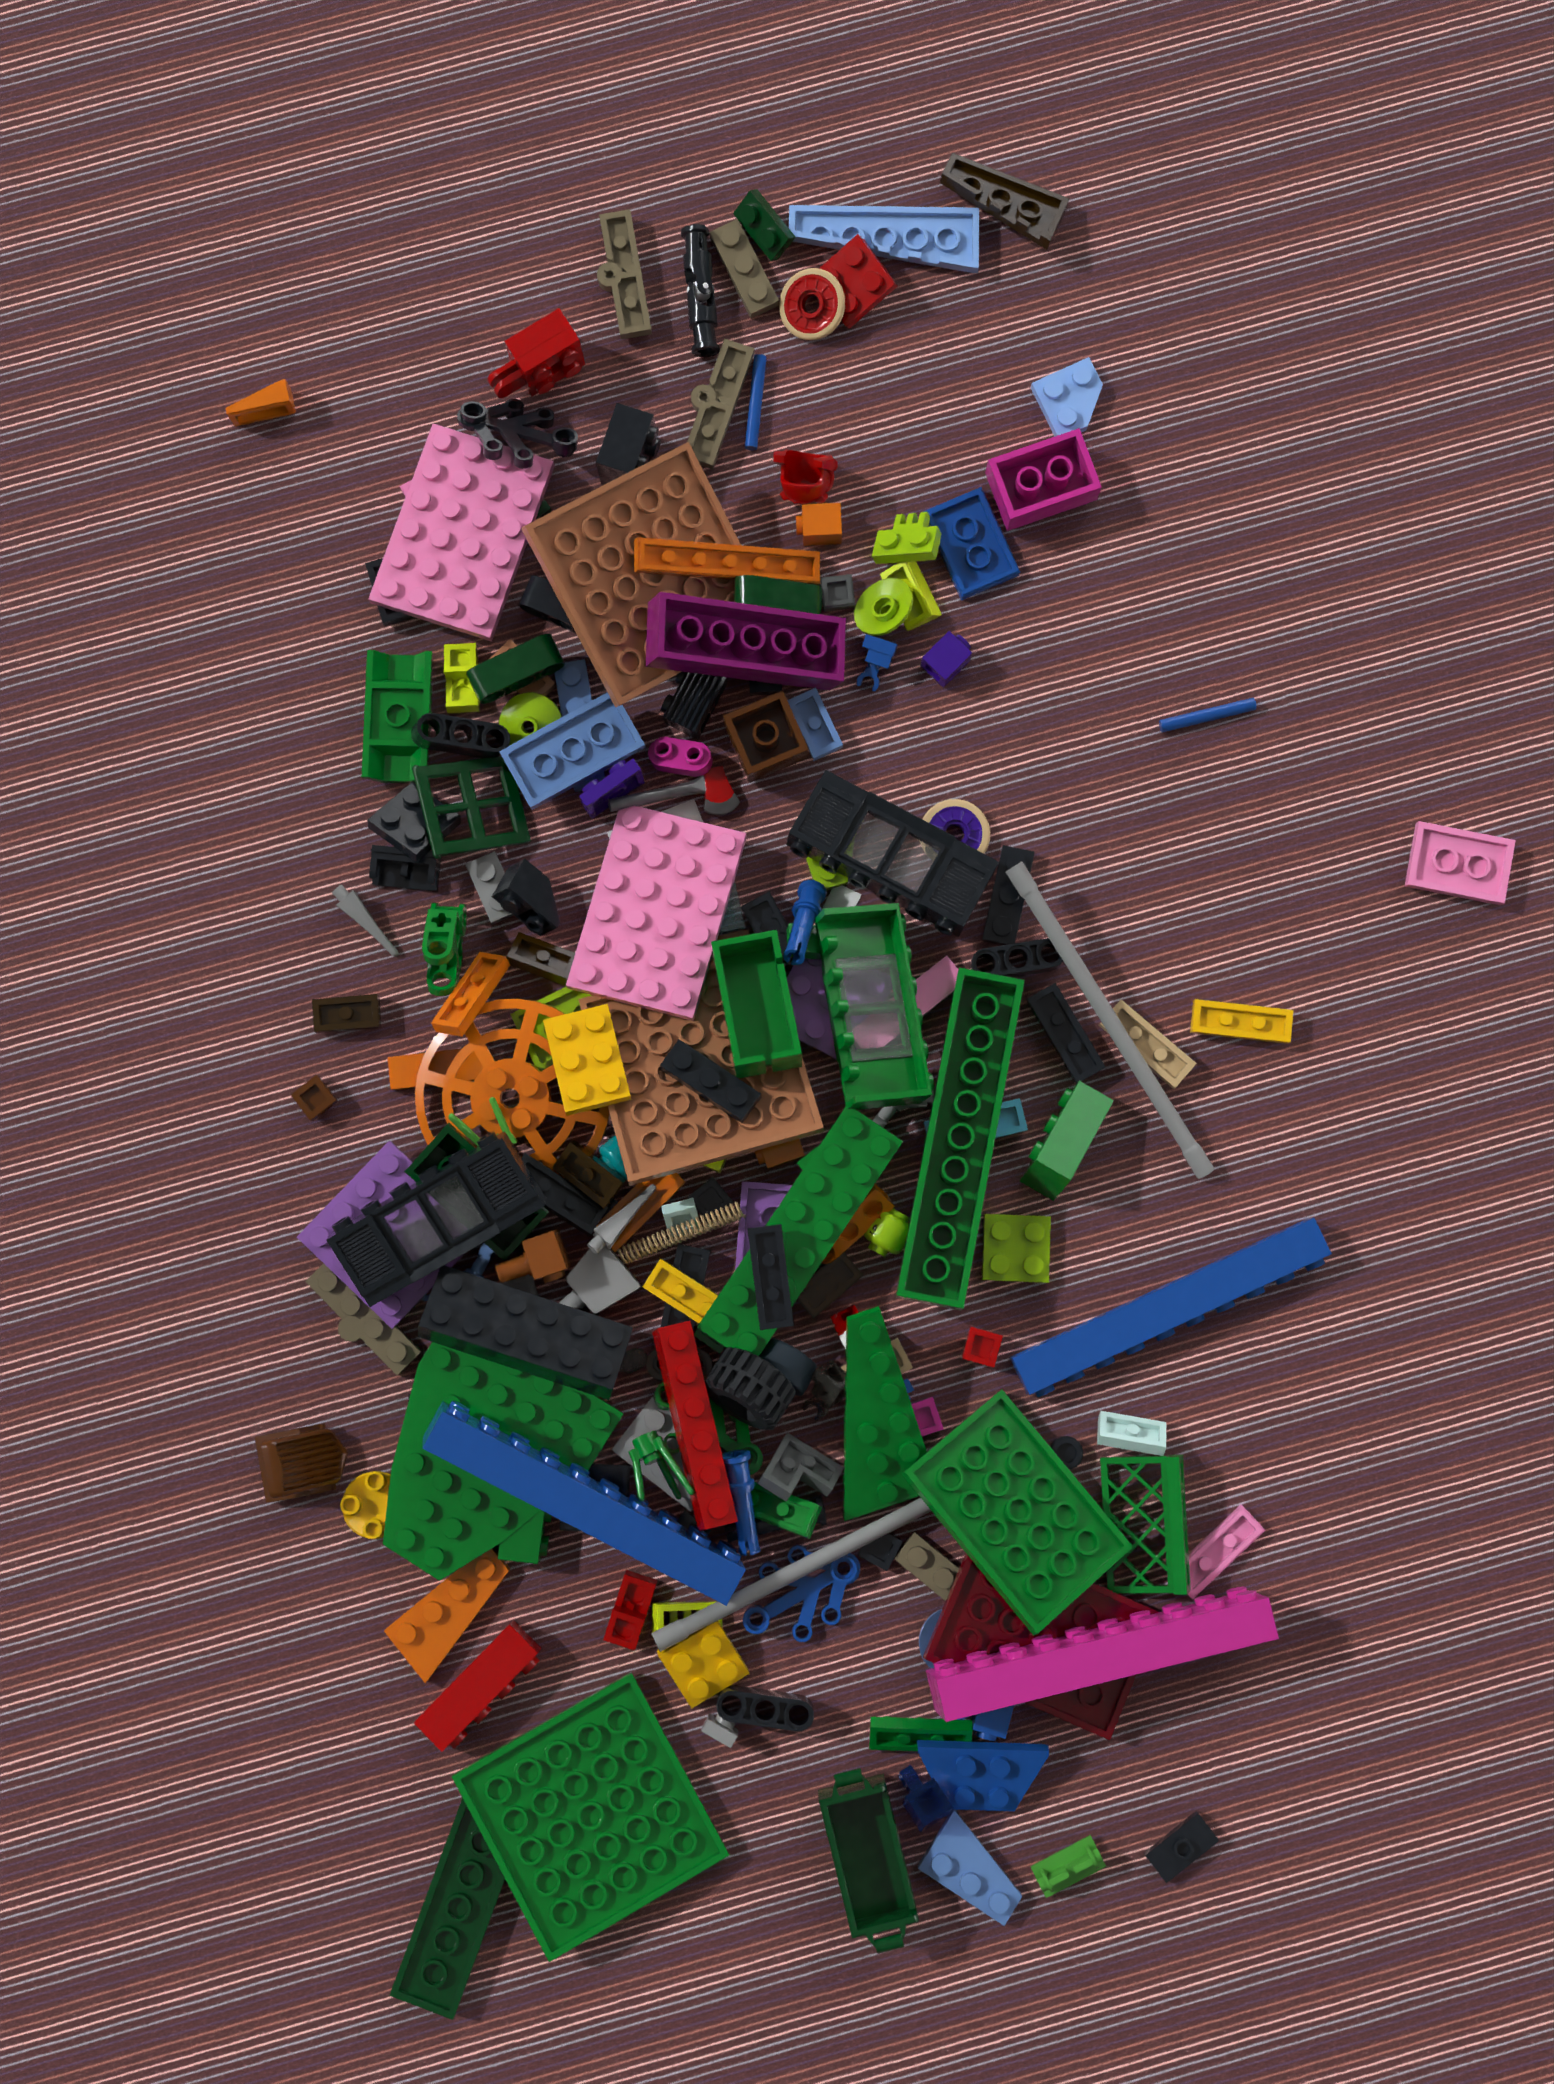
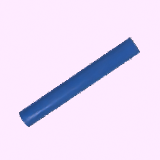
M763 354L754 355L745 440V449L751 451L758 448L767 358Z
M1249 698L1159 720V727L1163 733L1254 711L1257 709L1256 701L1254 698Z

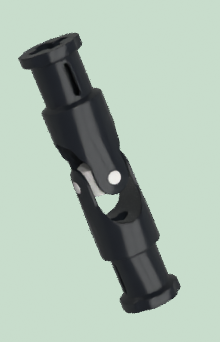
M702 224L685 226L681 230V237L685 240L686 254L683 256L686 283L688 285L689 327L693 330L694 345L691 351L696 357L706 358L715 356L720 352V346L716 343L715 328L718 322L714 286L711 280L713 271L712 257L707 248L709 229ZM707 300V306L700 304V302Z

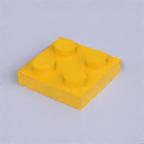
M719 1621L694 1632L685 1640L661 1652L659 1649L657 1650L658 1657L691 1709L750 1674L746 1664Z

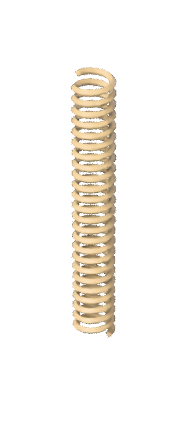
M735 1201L737 1213L731 1203L729 1206L732 1215L727 1205H725L727 1216L723 1208L720 1207L723 1220L719 1211L715 1209L718 1222L713 1211H710L713 1223L708 1213H705L708 1225L704 1216H700L703 1227L699 1218H695L699 1230L695 1225L694 1219L691 1218L690 1221L694 1232L689 1221L686 1220L685 1223L689 1234L684 1223L681 1222L684 1236L679 1225L676 1224L679 1237L673 1226H671V1231L674 1239L668 1228L666 1232L669 1241L665 1231H661L665 1244L660 1233L657 1232L656 1235L660 1246L655 1235L652 1234L651 1237L655 1248L651 1238L647 1236L650 1249L645 1238H642L645 1251L640 1240L637 1239L640 1253L636 1243L632 1242L636 1256L629 1243L627 1248L631 1258L628 1255L626 1246H622L626 1260L621 1249L617 1251L622 1261L628 1264L629 1261H638L639 1258L648 1257V1254L652 1255L653 1252L657 1253L658 1250L662 1251L663 1248L667 1249L668 1246L672 1247L673 1244L677 1245L678 1242L682 1243V1241L686 1242L687 1239L691 1240L692 1236L696 1238L697 1234L701 1236L702 1232L706 1234L707 1231L711 1232L712 1229L716 1230L717 1227L721 1228L722 1225L731 1224V1221L741 1220V1217L745 1219L746 1215L742 1213L738 1202Z

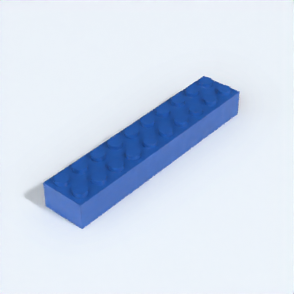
M452 1400L448 1404L442 1401L423 1436L422 1449L727 1606L746 1571L740 1559L741 1556L736 1553L737 1548L723 1540H719L718 1544L707 1538L708 1533L704 1530L698 1531V1527L692 1524L687 1529L677 1522L678 1518L663 1509L659 1513L653 1511L648 1507L649 1503L646 1500L640 1502L635 1494H631L629 1498L622 1495L618 1491L619 1487L604 1478L597 1482L588 1476L590 1473L588 1470L575 1463H572L570 1467L559 1461L560 1456L547 1448L542 1447L540 1451L532 1448L529 1445L530 1440L516 1432H512L510 1436L499 1430L500 1425L485 1416H482L480 1420L469 1414L470 1409L459 1402Z

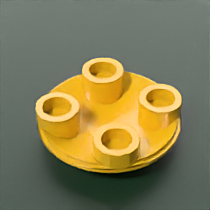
M371 1471L359 1475L348 1485L340 1502L345 1522L353 1532L361 1537L368 1539L384 1537L391 1476L386 1472Z

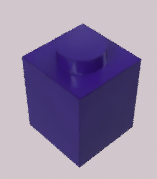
M948 631L922 657L920 666L944 688L970 662L972 656L971 646L961 635L957 634L954 636Z

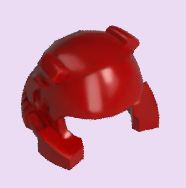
M789 449L773 453V463L781 465L780 482L783 491L780 492V496L784 501L790 500L796 504H811L815 502L822 504L828 499L827 492L833 487L834 471L838 468V462L832 455L811 454Z

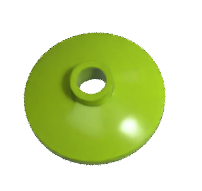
M897 578L883 579L868 587L862 593L855 606L854 620L857 627L863 633L871 636L885 635L897 629L906 620L912 609L913 594L910 587L904 581Z
M526 692L516 695L505 704L500 714L499 725L504 726L508 730L510 746L562 717V714L550 698L539 693ZM525 721H530L534 724L533 732H527L524 729Z

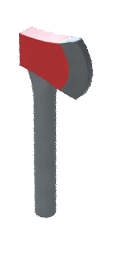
M723 766L711 768L706 774L686 783L608 799V806L610 812L634 805L640 806L687 795L704 794L705 812L712 815H726L737 808L740 801L729 784Z

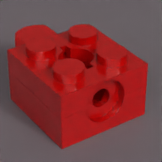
M560 308L505 340L504 343L510 362L490 373L487 381L494 388L498 398H505L523 386L533 397L538 393L544 394L550 391L555 383L562 378H570L579 373L582 366L585 365L580 339Z

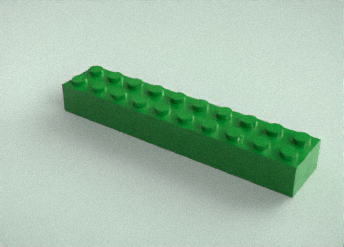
M960 967L958 969L895 1298L960 1311L964 1309L1025 980Z

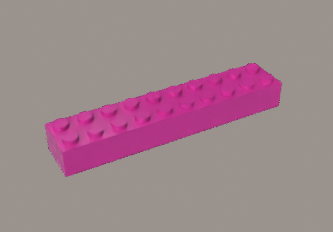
M1236 1587L1227 1590V1596L1215 1598L1212 1594L1195 1598V1604L1183 1606L1181 1602L1171 1603L1162 1606V1612L1150 1615L1149 1610L1139 1611L1130 1614V1620L1118 1622L1116 1618L1106 1619L1097 1623L1098 1628L1085 1631L1084 1626L1074 1627L1065 1630V1636L1054 1639L1051 1634L1033 1638V1644L1020 1647L1019 1643H1009L1000 1646V1652L987 1655L986 1651H977L967 1654V1660L954 1663L953 1659L940 1660L933 1663L934 1668L926 1670L934 1709L945 1722L1276 1640L1279 1637L1269 1597L1258 1594L1256 1590Z

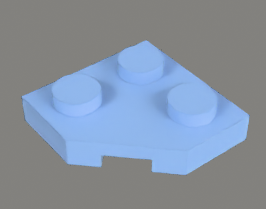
M1088 357L1031 383L1030 388L1055 437L1080 428L1081 433L1087 430L1103 384Z

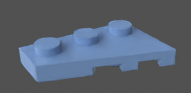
M952 1809L917 1865L918 1869L1005 1926L1021 1900L1022 1894L984 1848L977 1836L962 1820L958 1812Z

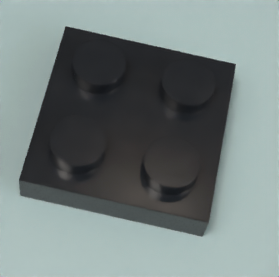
M413 782L367 820L370 830L415 862H418L432 849L417 787ZM433 797L435 806L445 805ZM458 813L437 815L443 839L461 824V816Z

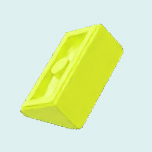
M916 561L897 563L880 574L882 580L897 578L904 581L912 591V609L903 622L907 631L942 615Z

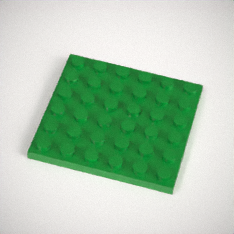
M632 1671L452 1775L454 1783L549 1962L729 1856V1852Z

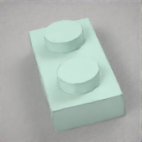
M1100 1411L1097 1444L1164 1456L1166 1450V1422Z

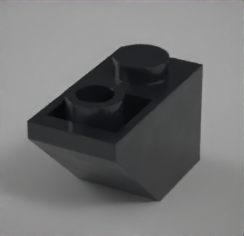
M526 859L510 866L491 897L500 903L505 911L512 913L531 932L537 933L540 937L558 928L560 919L550 879Z

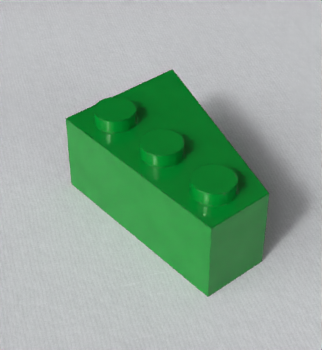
M1080 1080L1073 1090L1066 1088L1057 1103L1062 1108L1057 1116L1052 1114L1043 1129L1047 1134L1043 1141L1038 1140L1031 1150L1028 1158L1032 1160L1021 1177L1020 1182L1054 1201L1074 1176L1114 1100Z

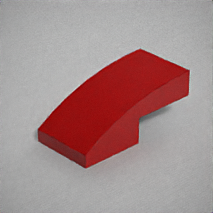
M626 1570L604 1635V1641L635 1651L658 1580Z

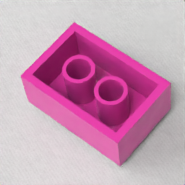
M1080 428L988 459L985 471L1007 531L1096 501L1102 488Z

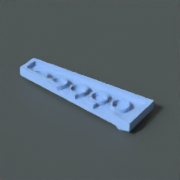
M789 205V229L796 237L792 242L840 250L859 234L878 257L978 273L979 208Z

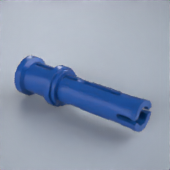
M815 880L803 881L797 890L799 899L792 908L795 919L786 950L783 954L784 960L787 963L790 960L791 953L793 954L791 965H800L804 962L815 917L822 911L820 904L827 895L824 885Z
M748 1450L729 1451L722 1454L738 1519V1522L735 1523L739 1554L747 1556V1550H750V1555H754L761 1550L758 1542L751 1491L755 1486L754 1479L750 1477L748 1464L751 1454Z

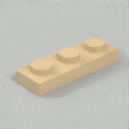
M1120 1000L1114 1006V1012L1151 1071L1171 1088L1175 1089L1197 1063L1123 1000ZM1101 1022L1098 1026H1100L1104 1031L1107 1032V1030Z

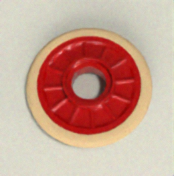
M818 268L805 269L792 276L785 284L779 301V311L783 324L791 334L803 340H818L831 334L841 322L845 311L844 291L836 277L828 271ZM816 295L819 299V308L816 312L809 314L805 309V302L808 297Z

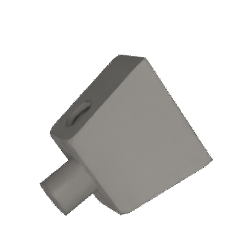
M604 1246L597 1254L589 1249L565 1278L573 1291L559 1303L579 1310L587 1305L592 1313L597 1315L642 1288V1285L612 1249L608 1250Z

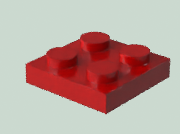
M859 234L819 268L835 276L843 288L845 311L841 321L849 329L898 287Z

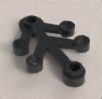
M509 399L503 404L488 408L479 402L469 401L464 403L457 413L458 424L464 429L476 433L483 444V455L489 460L500 459L503 451L502 442L494 439L489 429L498 431L514 453V465L521 469H527L533 465V451L527 448L520 438L551 446L560 457H570L577 450L578 434L571 428L561 427L554 430L551 434L528 427L536 425L539 428L548 429L553 426L554 412L547 407H541L535 412L524 414V404L518 399ZM506 416L508 419L501 420L498 417Z

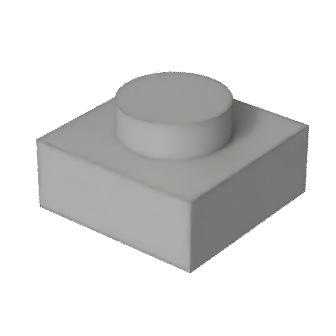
M709 1713L701 1732L729 1748L732 1747L738 1736V1729L734 1727L735 1723L723 1720L719 1714L715 1717Z

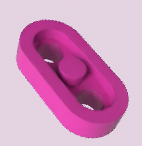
M661 737L653 741L648 749V756L653 767L662 772L698 777L706 774L713 764L709 748L701 742ZM669 749L667 753L659 754L661 750ZM695 753L699 754V756L696 759H690L691 755Z

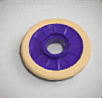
M960 799L944 800L931 807L923 817L924 821L945 832L950 826H959L964 832V838L961 842L985 854L990 842V827L983 812L974 804ZM920 841L924 853L934 862L939 850H934L926 843Z

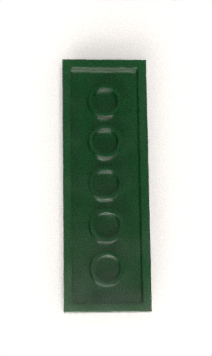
M463 1798L389 1995L451 2020L454 2019L505 1881Z

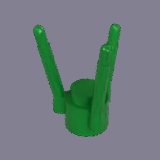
M657 1431L648 1432L632 1441L635 1449L628 1452L633 1462L637 1495L640 1502L645 1500L640 1465L642 1460L646 1466L657 1462L676 1499L679 1500L682 1496L664 1459L688 1494L693 1495L695 1493L689 1480L666 1448L662 1437L658 1435Z

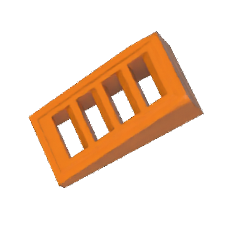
M286 379L275 382L225 408L226 414L234 426L296 413L292 391Z

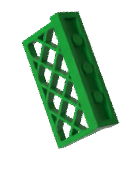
M1183 1454L1101 1457L1103 1511L1118 1525L1117 1528L1119 1530L1120 1528L1123 1529L1135 1541L1133 1548L1106 1571L1107 1589L1115 1593H1174V1595H1187L1191 1591ZM1161 1463L1162 1478L1152 1486L1139 1472L1146 1464ZM1109 1464H1122L1131 1473V1476L1120 1487L1109 1478ZM1129 1464L1141 1465L1135 1470ZM1134 1477L1149 1490L1138 1504L1123 1491ZM1161 1484L1163 1496L1156 1490ZM1110 1486L1116 1491L1111 1497ZM1119 1494L1133 1507L1132 1511L1122 1521L1111 1512V1502ZM1152 1494L1163 1503L1164 1512L1156 1521L1141 1508L1142 1504ZM1136 1511L1151 1524L1140 1538L1125 1525ZM1163 1518L1165 1530L1158 1524ZM1154 1528L1165 1537V1547L1158 1555L1143 1542V1539ZM1138 1545L1153 1558L1142 1572L1127 1559ZM1165 1552L1166 1563L1160 1558ZM1122 1562L1137 1575L1130 1585H1115V1570ZM1157 1562L1167 1571L1168 1585H1154L1144 1574ZM1141 1579L1146 1585L1135 1584Z

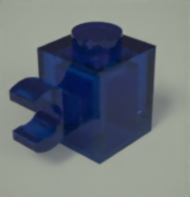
M911 1765L899 1772V1780L910 1793L905 1796L902 1804L921 1833L949 1815L953 1807L934 1777L923 1784Z

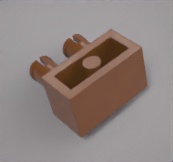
M558 1228L521 1241L524 1248L523 1255L495 1265L501 1283L528 1274L534 1280L543 1278L544 1283L565 1276V1269L569 1268L571 1263Z

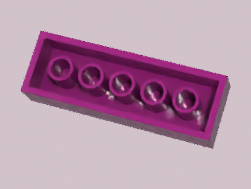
M659 592L648 602L645 667L812 689L816 687V689L830 691L844 682L846 618Z

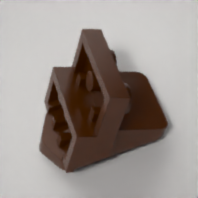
M325 1423L255 1437L266 1503L337 1489L336 1483L342 1477L348 1452L335 1433L326 1428Z

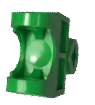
M432 902L431 908L428 909L422 952L423 958L427 962L426 977L428 991L433 995H450L459 982L463 961L462 942L467 927L466 904L460 903L459 907L439 906L438 903ZM439 978H447L451 981L448 985L442 987L434 985V981Z

